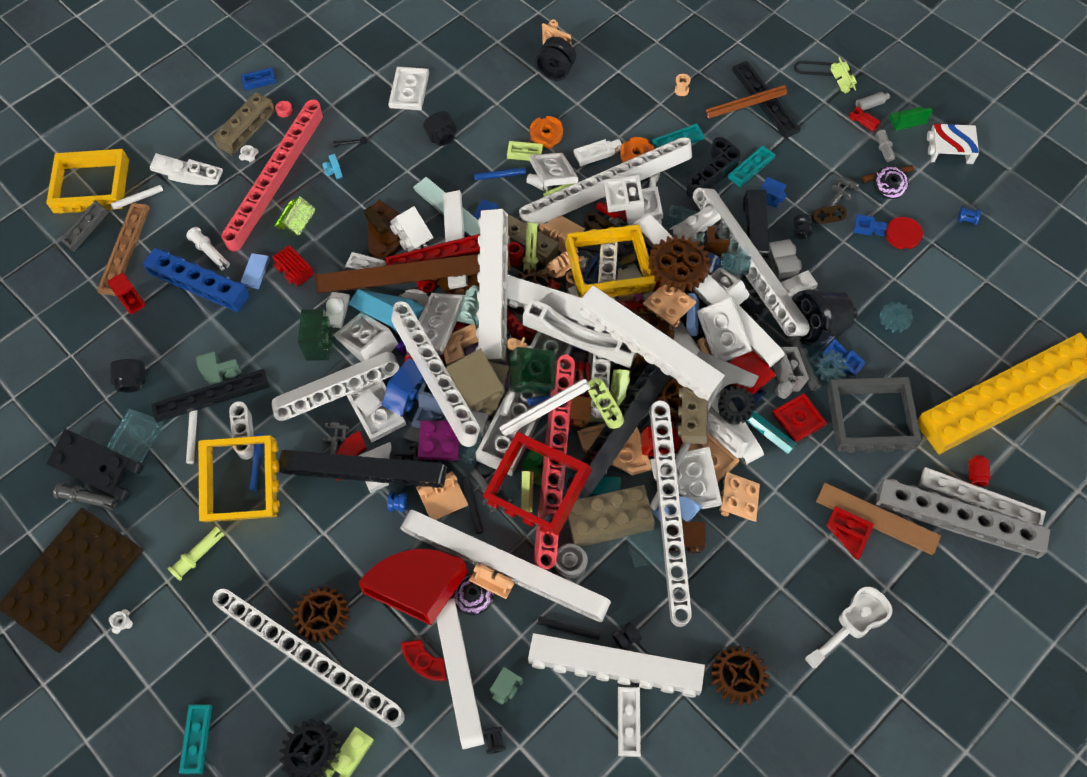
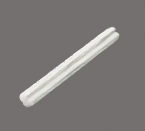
M582 379L500 426L502 434L504 436L511 434L589 390L588 382L586 379Z

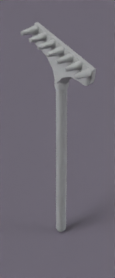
M699 351L697 354L700 359L725 375L720 386L708 400V411L721 389L730 384L751 388L759 377L702 351ZM682 443L675 457L676 472L691 444ZM668 487L663 488L664 493H666ZM658 491L650 504L652 511L657 510L659 506Z

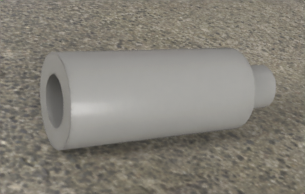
M879 92L856 100L855 105L864 111L884 104L890 98L889 93Z

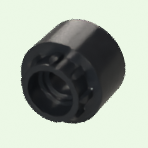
M448 112L434 113L425 120L423 127L432 143L445 146L455 139L457 128Z
M120 359L111 362V384L115 386L118 392L131 393L139 391L142 388V384L146 382L145 363L137 359Z

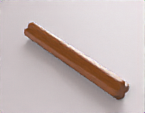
M785 85L708 108L706 109L707 118H713L787 94V88Z

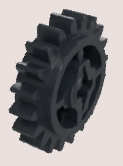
M311 719L310 724L302 721V728L295 725L294 734L291 732L287 733L290 739L282 741L286 748L279 750V752L285 756L279 762L285 764L282 770L288 773V777H319V775L327 777L326 769L334 770L331 763L339 761L334 755L341 753V750L336 747L341 741L336 738L338 733L332 730V726L322 720H319L317 723V721ZM312 735H321L324 741L314 740ZM301 760L307 763L308 768H300L297 761Z

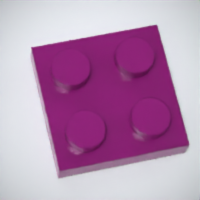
M420 421L419 460H459V440L448 421Z

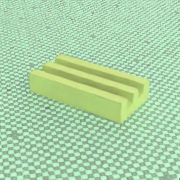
M509 141L507 159L530 161L531 155L542 154L543 144Z
M522 471L521 509L533 512L534 472Z

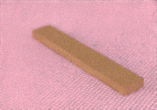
M131 203L97 291L99 294L116 296L107 282L120 273L125 274L150 210L148 205Z
M827 483L823 484L816 500L817 503L832 510L836 506L873 523L874 529L930 555L935 553L941 535Z

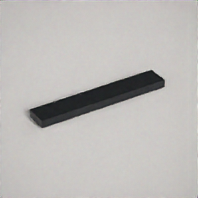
M747 61L732 67L733 73L751 95L769 90ZM777 98L758 103L785 139L800 132V127Z
M261 369L153 403L151 406L154 419L158 423L270 386L265 370Z

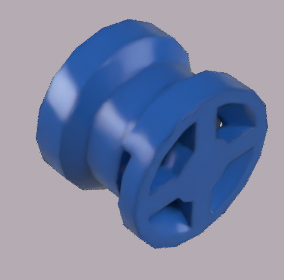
M389 492L388 511L399 510L400 512H406L407 493L396 494L395 492Z

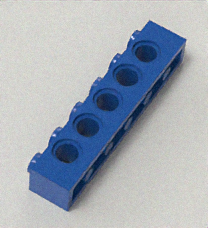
M154 248L142 263L148 274L236 312H239L250 296L243 283L239 281L234 282L225 275L220 276L211 269H203L194 262L189 263L180 256L175 257L166 250L161 251Z

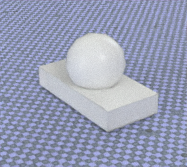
M331 293L330 299L326 302L327 310L323 320L324 326L342 328L351 298L349 294Z

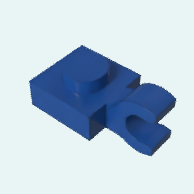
M857 214L853 233L871 236L872 232H874L876 235L884 236L887 223L875 222V217Z

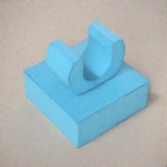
M335 154L329 155L330 162L322 164L326 176L334 173L336 179L342 178L341 169Z

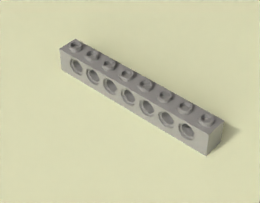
M884 478L879 485L875 506L888 512L1037 559L1047 553L1050 529L1043 528L1040 524H1030L1018 517L1001 515L1000 512L994 510L988 511L976 504H966L956 498L940 496L937 492H927L914 485L901 484L895 479ZM896 494L901 495L904 500L898 499ZM917 501L922 502L924 506L918 505ZM937 507L942 508L944 513L940 512ZM958 513L963 515L965 519H961ZM979 520L983 521L985 526L981 525ZM999 526L1003 527L1006 532H1003ZM1021 533H1023L1027 537V539L1023 538L1021 536Z

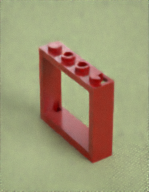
M516 432L482 497L493 508L498 509V507L505 509V514L513 518L516 515L523 518L522 522L528 526L533 527L535 524L540 527L539 531L548 535L553 533L558 536L592 469L588 464L520 432ZM522 446L577 471L551 523L496 496Z

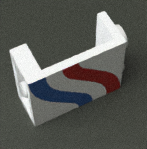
M933 124L931 131L927 133V141H929L928 155H931V162H935L940 153L965 155L966 164H974L979 154L976 126Z

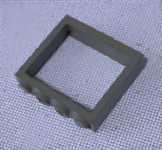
M909 377L830 380L827 392L837 452L848 451V453H853L855 451L870 453L875 450L892 452L901 449L908 451L918 447L921 442V436ZM901 393L909 436L846 438L839 395Z

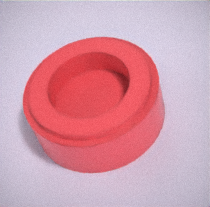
M280 101L275 106L276 113L280 117H288L293 112L292 105L288 101Z

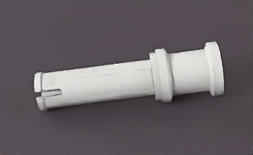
M193 227L187 232V239L193 241L198 250L204 251L221 271L226 270L223 265L226 268L229 267L230 263L210 244V239L201 233L199 227Z

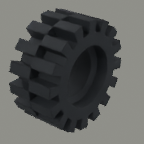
M731 386L729 390L726 388L724 393H721L718 401L719 414L723 416L725 421L729 420L730 424L733 422L739 424L741 421L745 423L746 419L749 420L754 412V397H752L750 391L747 392L746 388L740 389V386H737V388ZM732 399H740L744 403V408L739 412H734L729 408L728 404Z

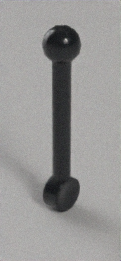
M362 137L358 140L342 142L333 141L332 146L338 147V145L354 143L366 144L367 138Z

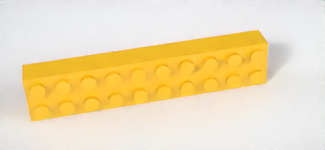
M1080 332L922 413L917 420L919 429L940 455L1087 378V339Z

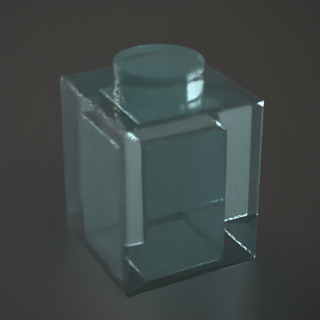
M722 253L720 268L732 275H748L751 256L739 253Z

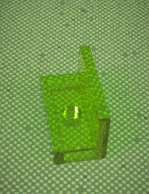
M301 196L291 200L275 226L279 230L287 228L298 236L316 209Z

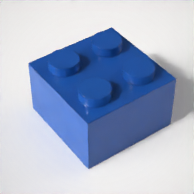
M408 358L388 381L382 406L401 417L406 411H411L415 404L414 401L418 400V392L425 382L412 359Z

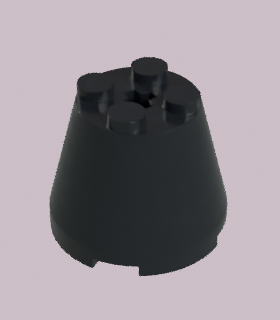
M803 290L797 292L792 297V300L804 315L810 327L808 334L800 336V341L802 344L811 347L822 345L850 328L854 318H857L858 315L857 309L854 308L852 301L845 292Z

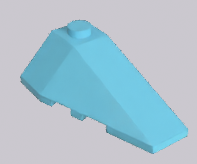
M361 289L357 290L348 303L353 308L388 327L396 334L398 332L391 320L395 303L400 301L408 303L418 320L425 308L409 298Z

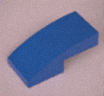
M836 339L831 340L820 353L836 367L853 377L856 376L866 363L853 350L847 351Z

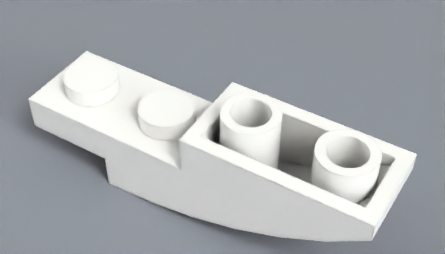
M157 153L150 165L151 171L168 175L169 180L194 185L218 184L223 172L222 168L191 159L185 162Z

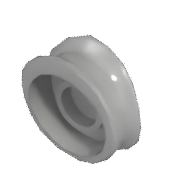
M568 543L557 549L556 563L553 567L560 575L566 578H576L585 572L588 557L580 546Z

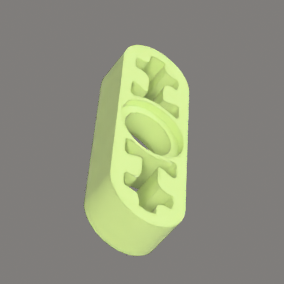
M599 378L590 380L588 382L590 386L588 392L607 426L612 429L619 428L624 422V417L605 383ZM598 386L602 394L598 395L594 387ZM603 400H610V404L607 407L600 406ZM611 411L617 420L613 421L609 414Z

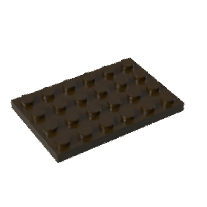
M81 507L0 601V611L53 650L60 653L144 550Z

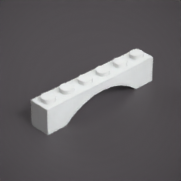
M530 299L523 313L524 326L627 368H631L637 352L631 351L623 342L615 340L611 334L593 331L580 326L560 315L549 305L534 299Z

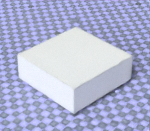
M367 390L354 401L366 416H369L382 405L381 401L370 390Z

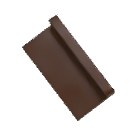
M708 226L704 250L715 254L723 263H726L730 240L715 239V227Z

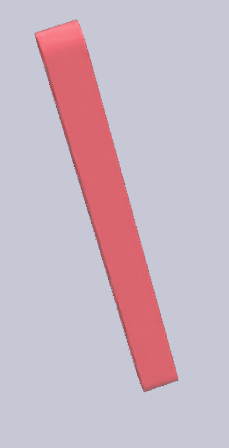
M309 100L305 103L223 231L222 239L229 251L235 252L241 249L321 122L323 113L317 100Z
M569 355L560 356L553 366L551 397L573 385L575 362ZM560 363H564L567 369H563ZM558 381L563 382L566 388L559 386ZM571 400L564 403V407L559 406L548 412L545 445L565 454L567 452ZM554 419H559L562 422V426L557 425ZM553 437L559 439L560 445H556L553 442ZM545 456L538 517L545 520V515H548L553 520L562 502L565 466L560 463L555 465L551 462V459ZM549 476H553L556 479L555 485L550 483ZM547 496L554 498L555 503L553 505L548 503ZM537 526L533 563L544 570H548L556 563L559 535L557 536L553 533L551 535L539 531L540 527ZM543 536L550 538V545H546L543 542ZM541 556L548 558V566L541 563Z

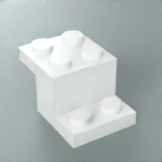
M639 175L603 180L608 213L625 210L628 224L636 222L647 212L655 219L663 218L658 187L642 189Z

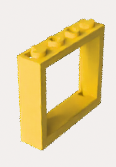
M123 149L55 153L46 204L53 213L60 214L84 212L95 200L106 210H113L110 203L124 199L129 158ZM115 166L111 195L60 198L65 169Z
M626 225L617 228L609 227L601 230L592 229L585 232L575 231V233L567 234L565 246L579 297L583 298L592 286H595L609 297L653 292L656 284L654 281L655 276H651L652 269H648L649 255L640 225ZM633 241L643 277L584 285L575 247Z
M270 435L198 441L199 521L218 522L277 517L280 502L277 500V492H279L280 485L279 481L276 480V472H279V462L276 460V452H278L279 447H277L276 438ZM265 443L266 510L213 514V447Z

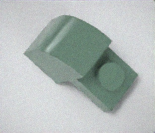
M215 352L196 357L200 373L211 385L223 382L226 378L230 379L242 374L241 367L236 359L220 363Z

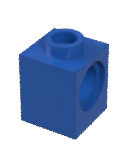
M769 177L766 178L760 188L766 190L767 204L777 208L780 202H784L787 195L785 192L787 185Z

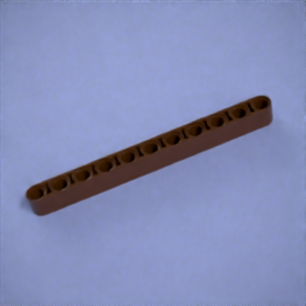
M508 251V271H510L511 268H510V259H509V251ZM477 254L316 274L317 293H329L445 279L463 275H477L480 272V265Z

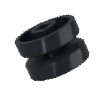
M550 37L546 39L537 54L535 66L544 77L553 81H561L566 78L576 61V52L570 43L564 39Z

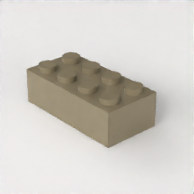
M644 485L576 500L567 517L573 544L580 547L653 531L655 525Z

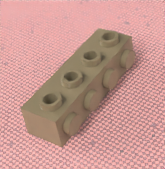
M255 92L227 120L222 128L215 133L213 138L217 147L234 156L275 112L272 101Z
M508 214V236L510 237V243H519L523 247L525 256L527 224ZM537 231V264L546 267L547 263L552 261L559 253V243Z
M683 386V388H679V400H682V406L678 407V416L682 418L681 425H678V437L682 438L683 444H708V401L704 398H699L693 390Z

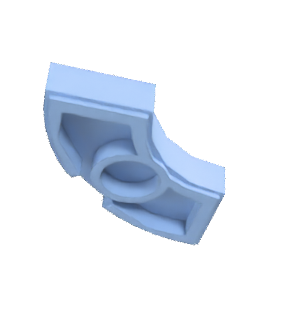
M679 496L681 518L686 522H690L702 506L691 498ZM658 506L657 510L652 511V513L661 522ZM672 507L664 509L668 515L675 514V510Z

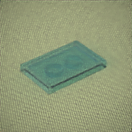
M128 409L106 447L141 463L164 422L156 423L154 417Z

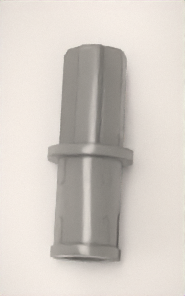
M879 130L875 134L879 143L878 148L882 151L886 162H890L895 159L892 142L889 141L886 130Z

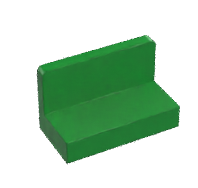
M923 107L891 113L889 119L895 131L927 124L933 110L932 108L923 109Z

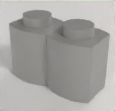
M791 240L769 243L768 258L777 279L791 278L798 275L802 269V263L796 256V246L792 244Z

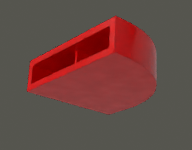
M413 549L396 553L380 561L358 583L363 594L432 625L468 571L464 560L459 556H451L432 549Z

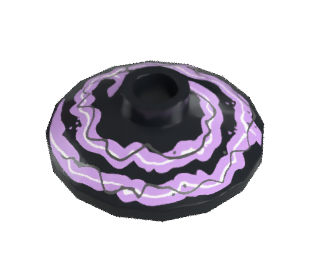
M894 166L881 168L875 174L873 180L877 192L888 199H897L903 196L909 185L906 174Z
M472 575L465 576L453 593V598L457 608L468 615L482 614L493 603L494 593L469 581ZM473 589L477 591L474 596L469 594Z

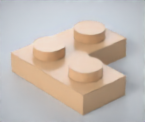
M471 324L451 334L443 352L447 366L465 357L463 348L479 342L475 324Z

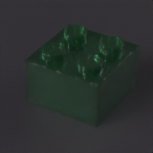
M324 309L301 310L298 344L306 361L329 360V353H332L330 338L334 335L333 326H330L329 316H326Z
M516 347L510 354V392L548 395L555 389V351Z

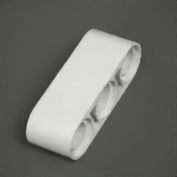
M243 402L233 403L229 409L232 438L254 437L251 412ZM255 444L233 446V449L241 459L248 460L254 456Z

